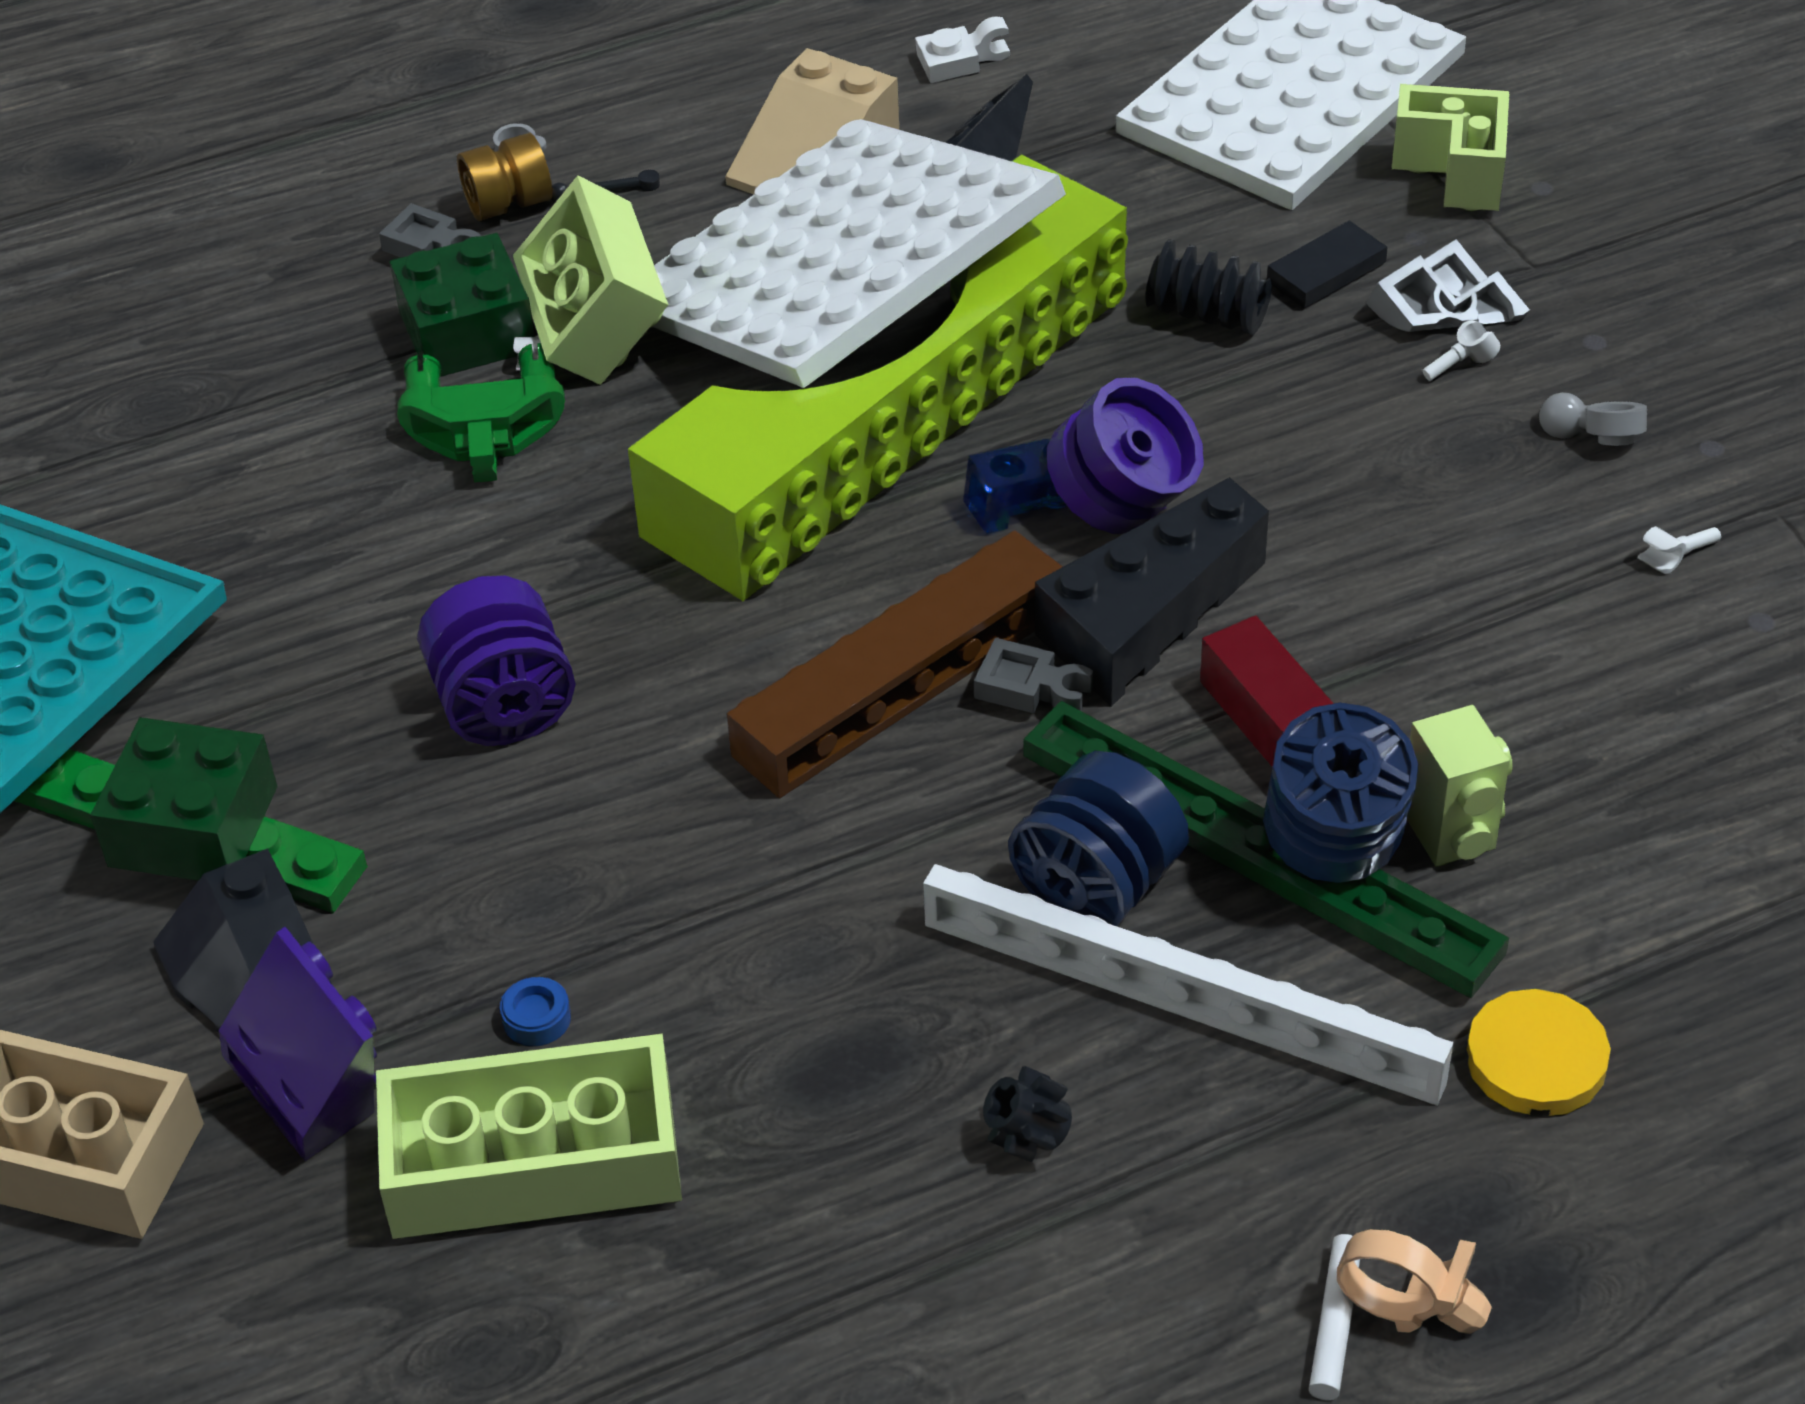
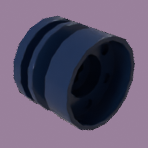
M1341 702L1313 707L1292 720L1276 744L1263 817L1269 843L1286 865L1311 879L1342 883L1366 878L1388 864L1401 843L1406 826L1407 813L1410 810L1416 789L1419 764L1411 740L1392 719L1366 706Z
M1095 750L1081 756L1056 782L1049 797L1041 799L1034 806L1030 815L1025 816L1014 827L1008 839L1009 857L1020 881L1032 895L1041 898L1047 903L1082 915L1099 917L1108 924L1118 927L1126 918L1131 908L1135 907L1142 900L1149 885L1157 883L1181 856L1189 843L1188 822L1179 802L1160 779L1141 764L1118 753Z

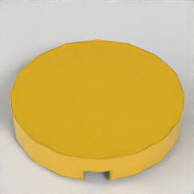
M1540 989L1509 991L1487 1002L1472 1020L1467 1044L1468 1066L1471 1077L1489 1098L1511 1111L1530 1115L1531 1109L1540 1111L1550 1110L1549 1116L1568 1114L1590 1103L1604 1085L1611 1050L1604 1026L1587 1007L1564 994Z

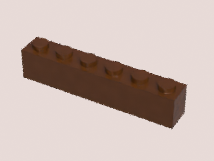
M1013 530L995 543L984 546L976 555L946 574L937 576L929 585L902 602L891 605L883 614L852 634L844 635L827 650L805 664L792 668L786 676L756 695L742 700L734 709L727 713L731 757L779 799L980 668L995 638L1018 643L1035 631V582L1063 566L1016 530Z

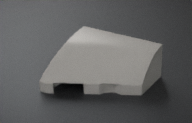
M1457 239L1425 259L1421 255L1379 281L1366 301V304L1385 322L1397 329L1408 332L1460 327L1462 323L1468 320L1478 321L1481 324L1514 322L1526 317L1530 311L1498 271L1487 277Z

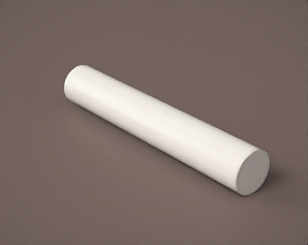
M1348 1234L1337 1235L1333 1239L1310 1378V1394L1322 1400H1334L1338 1398L1340 1393L1353 1302L1343 1293L1337 1282V1267L1347 1242L1353 1237ZM1360 1259L1354 1261L1358 1268L1360 1264Z

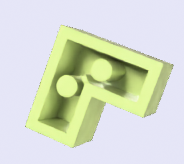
M1400 84L1392 169L1409 170L1415 173H1446L1444 207L1462 208L1470 211L1480 209L1499 211L1506 160L1509 91Z

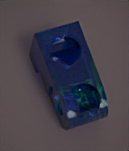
M1041 439L968 456L963 502L986 534L1008 529L1010 516L1041 509L1042 506L1051 509L1067 506L1056 492L1047 469V446L1050 439Z

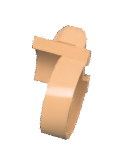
M1370 1229L1356 1233L1347 1242L1337 1267V1282L1343 1293L1358 1307L1377 1317L1395 1322L1397 1332L1410 1333L1420 1328L1424 1320L1437 1315L1441 1322L1458 1332L1471 1334L1486 1324L1492 1308L1484 1293L1465 1278L1475 1252V1242L1460 1240L1454 1257L1451 1260L1442 1262L1427 1246L1409 1236L1389 1230ZM1359 1259L1381 1260L1397 1265L1412 1273L1413 1275L1406 1293L1387 1288L1372 1280L1357 1267L1354 1261Z

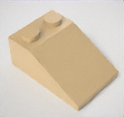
M807 48L779 75L725 176L726 185L755 194V189L761 183L780 177L796 165V160L802 154L812 149L821 148L837 136V131L843 125L854 120L863 119L899 130L897 77Z

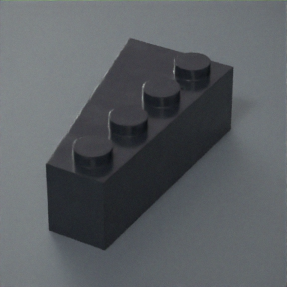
M1230 477L1036 581L1035 635L1055 652L1065 664H1079L1093 670V690L1112 707L1125 694V686L1138 673L1145 676L1160 662V653L1177 637L1184 640L1198 627V618L1210 606L1219 607L1265 564L1269 510Z

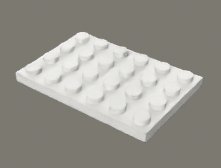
M1253 0L1116 115V133L1282 207L1293 210L1397 115L1400 84L1431 85L1465 53L1466 36L1449 30L1439 23L1429 22L1404 12L1394 5L1385 4L1377 0Z

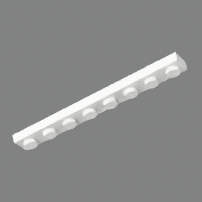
M935 864L923 883L925 926L1437 1106L1446 1088L1453 1042L1436 1037L1425 1029L1401 1025L1367 1013L1358 1006L1341 1004L1311 994L1291 983L1274 981L1236 968L1227 961L1210 959L1172 946L1163 939L1146 937L1108 924L1099 917L1082 915L1047 903L1035 895L1021 894L983 881L971 873L957 872Z

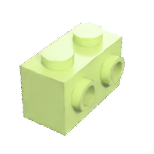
M1474 705L1412 722L1410 740L1419 765L1416 789L1410 810L1407 813V821L1435 866H1440L1459 859H1473L1486 851L1496 849L1500 819H1503L1505 816L1504 794L1507 776L1512 773L1513 769L1512 757L1507 744L1501 737H1494Z

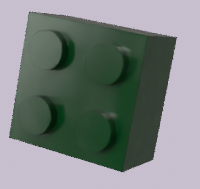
M498 233L471 237L463 242L428 251H417L409 256L389 261L399 313L422 366L423 354L437 359L441 365L440 377L516 357L518 353L514 352L513 349L515 337H535L529 297Z
M139 717L90 814L107 867L199 881L204 873L245 858L278 787L264 734Z

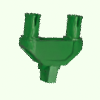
M537 343L538 360H533L532 344L526 345L519 352L518 363L520 365L521 379L440 387L441 365L439 361L432 356L423 354V371H418V357L415 355L404 364L406 391L398 400L397 417L407 434L421 445L455 461L470 460V464L473 467L474 483L496 481L497 457L515 456L549 432L562 415L565 406V392L562 385L555 379V364L546 360L541 343Z

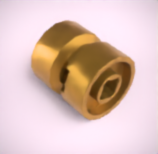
M531 132L501 141L496 152L486 145L457 155V167L461 185L468 205L478 221L507 213L511 202H515L521 208H525L552 199V181L540 144Z

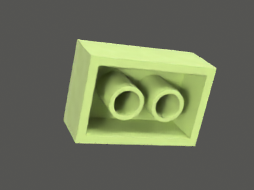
M578 175L513 254L521 283L529 297L531 314L546 360L601 385L616 367L624 363L633 346L650 327L658 323L668 306L631 202Z

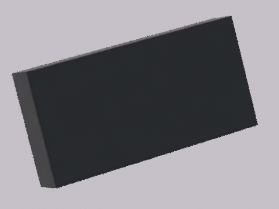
M1348 220L1267 266V279L1270 278L1274 287L1303 308H1306L1384 264L1387 259L1388 247Z

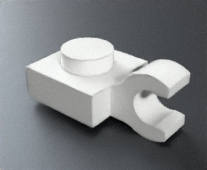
M990 17L982 21L971 34H968L965 26L953 29H940L932 34L915 37L917 56L930 83L980 72L979 62L1001 61L1009 57L1010 50L1004 39L991 42L997 36L1009 34L1008 27L1003 17Z

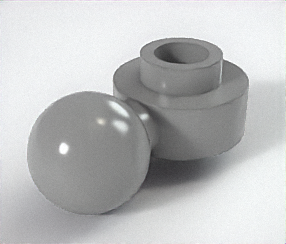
M1561 392L1551 395L1544 401L1540 409L1539 420L1544 431L1553 437L1571 438L1580 433L1582 429H1586L1587 433L1598 435L1599 444L1612 446L1629 445L1635 442V435L1647 431V406L1635 402H1602L1584 405L1576 395Z

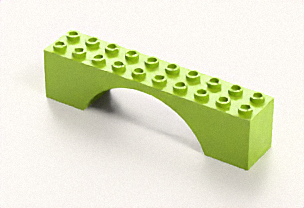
M1021 154L1012 162L1058 174L1066 195L950 280L951 298L956 306L938 330L922 344L901 358L862 376L814 388L789 391H749L712 385L628 448L639 537L741 601H745L763 585L773 582L783 569L803 553L814 549L829 532L844 520L854 517L864 504L884 488L895 484L899 477L920 459L931 455L940 443L960 427L971 423L980 411L999 396L1007 394L1016 382L1036 366L1043 365L1050 358L1051 354L1071 338L1079 336L1091 322L1107 309L1115 307L1122 300L1127 287L1125 279V258L1128 244V236L1126 234L1127 207Z

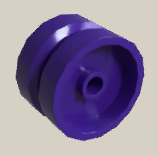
M1136 377L1116 378L1101 387L1084 403L1082 409L1072 414L1054 431L1047 446V469L1056 492L1074 514L1090 526L1112 534L1127 533L1155 518L1169 503L1177 499L1197 482L1204 466L1203 443L1192 418L1179 401L1161 387Z

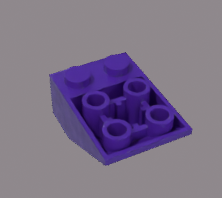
M284 927L276 932L221 1025L219 1037L223 1058L303 1160L307 1161L375 1113L374 1085L376 1084V1075L374 1073V1059L377 1058V1053L373 1047L372 1034L377 1031V1028L367 1009L355 996L351 995L344 1000L330 983L329 979L333 977L332 970L318 948L309 941L301 946L289 930Z

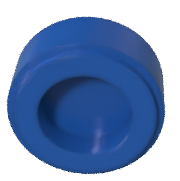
M531 977L520 980L506 990L500 1002V1013L506 1034L513 1041L525 1046L549 1044L560 1038L570 1025L571 1010L568 995L558 982L549 978Z

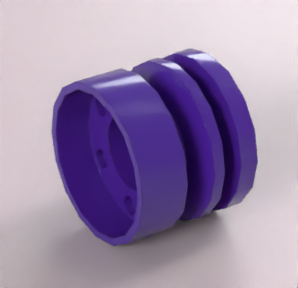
M505 575L481 576L457 584L433 601L422 616L417 634L422 656L432 681L436 686L450 727L464 740L484 746L507 745L534 737L557 722L571 704L576 686L572 667L567 656L564 654L560 639L555 635L552 621L540 594L527 582Z

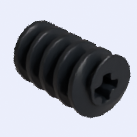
M1168 239L1152 264L1146 285L1145 303L1149 307L1156 302L1158 309L1167 313L1174 310L1177 306L1179 315L1186 318H1191L1198 312L1200 320L1209 324L1219 318L1221 325L1228 329L1237 327L1241 322L1243 332L1254 335L1260 328L1267 312L1271 298L1272 283L1270 278L1267 280L1261 279L1260 262L1253 261L1246 274L1242 275L1240 274L1238 256L1232 255L1224 269H1219L1217 251L1210 250L1203 263L1200 264L1197 263V247L1190 244L1180 259L1176 258V242Z

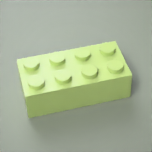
M663 1034L376 1070L379 1189L393 1239L682 1201L671 1090Z

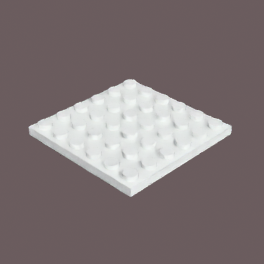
M863 119L854 120L843 125L837 131V136L821 148L812 149L802 154L796 160V165L780 177L761 183L755 189V194L739 206L728 208L717 214L713 219V224L698 235L676 243L670 250L671 254L654 265L668 306L658 323L653 327L805 388L1061 199L1066 193L1058 174Z

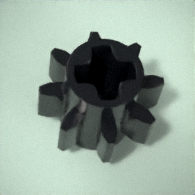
M1022 1066L1018 1080L1012 1077L999 1079L987 1093L983 1106L985 1123L990 1128H993L987 1138L988 1141L1003 1147L1004 1152L1028 1162H1033L1037 1147L1046 1151L1057 1148L1065 1140L1072 1123L1071 1108L1066 1101L1062 1100L1068 1090L1067 1086L1051 1080L1050 1076L1028 1066Z

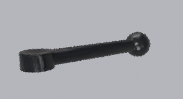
M644 170L639 173L638 177L595 182L594 184L608 191L640 187L645 191H653L659 188L660 178L657 171ZM560 182L553 184L551 200L556 203L569 186Z

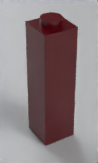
M1256 615L1202 638L1201 684L1271 766H1273L1277 741L1292 720L1313 707L1334 704Z

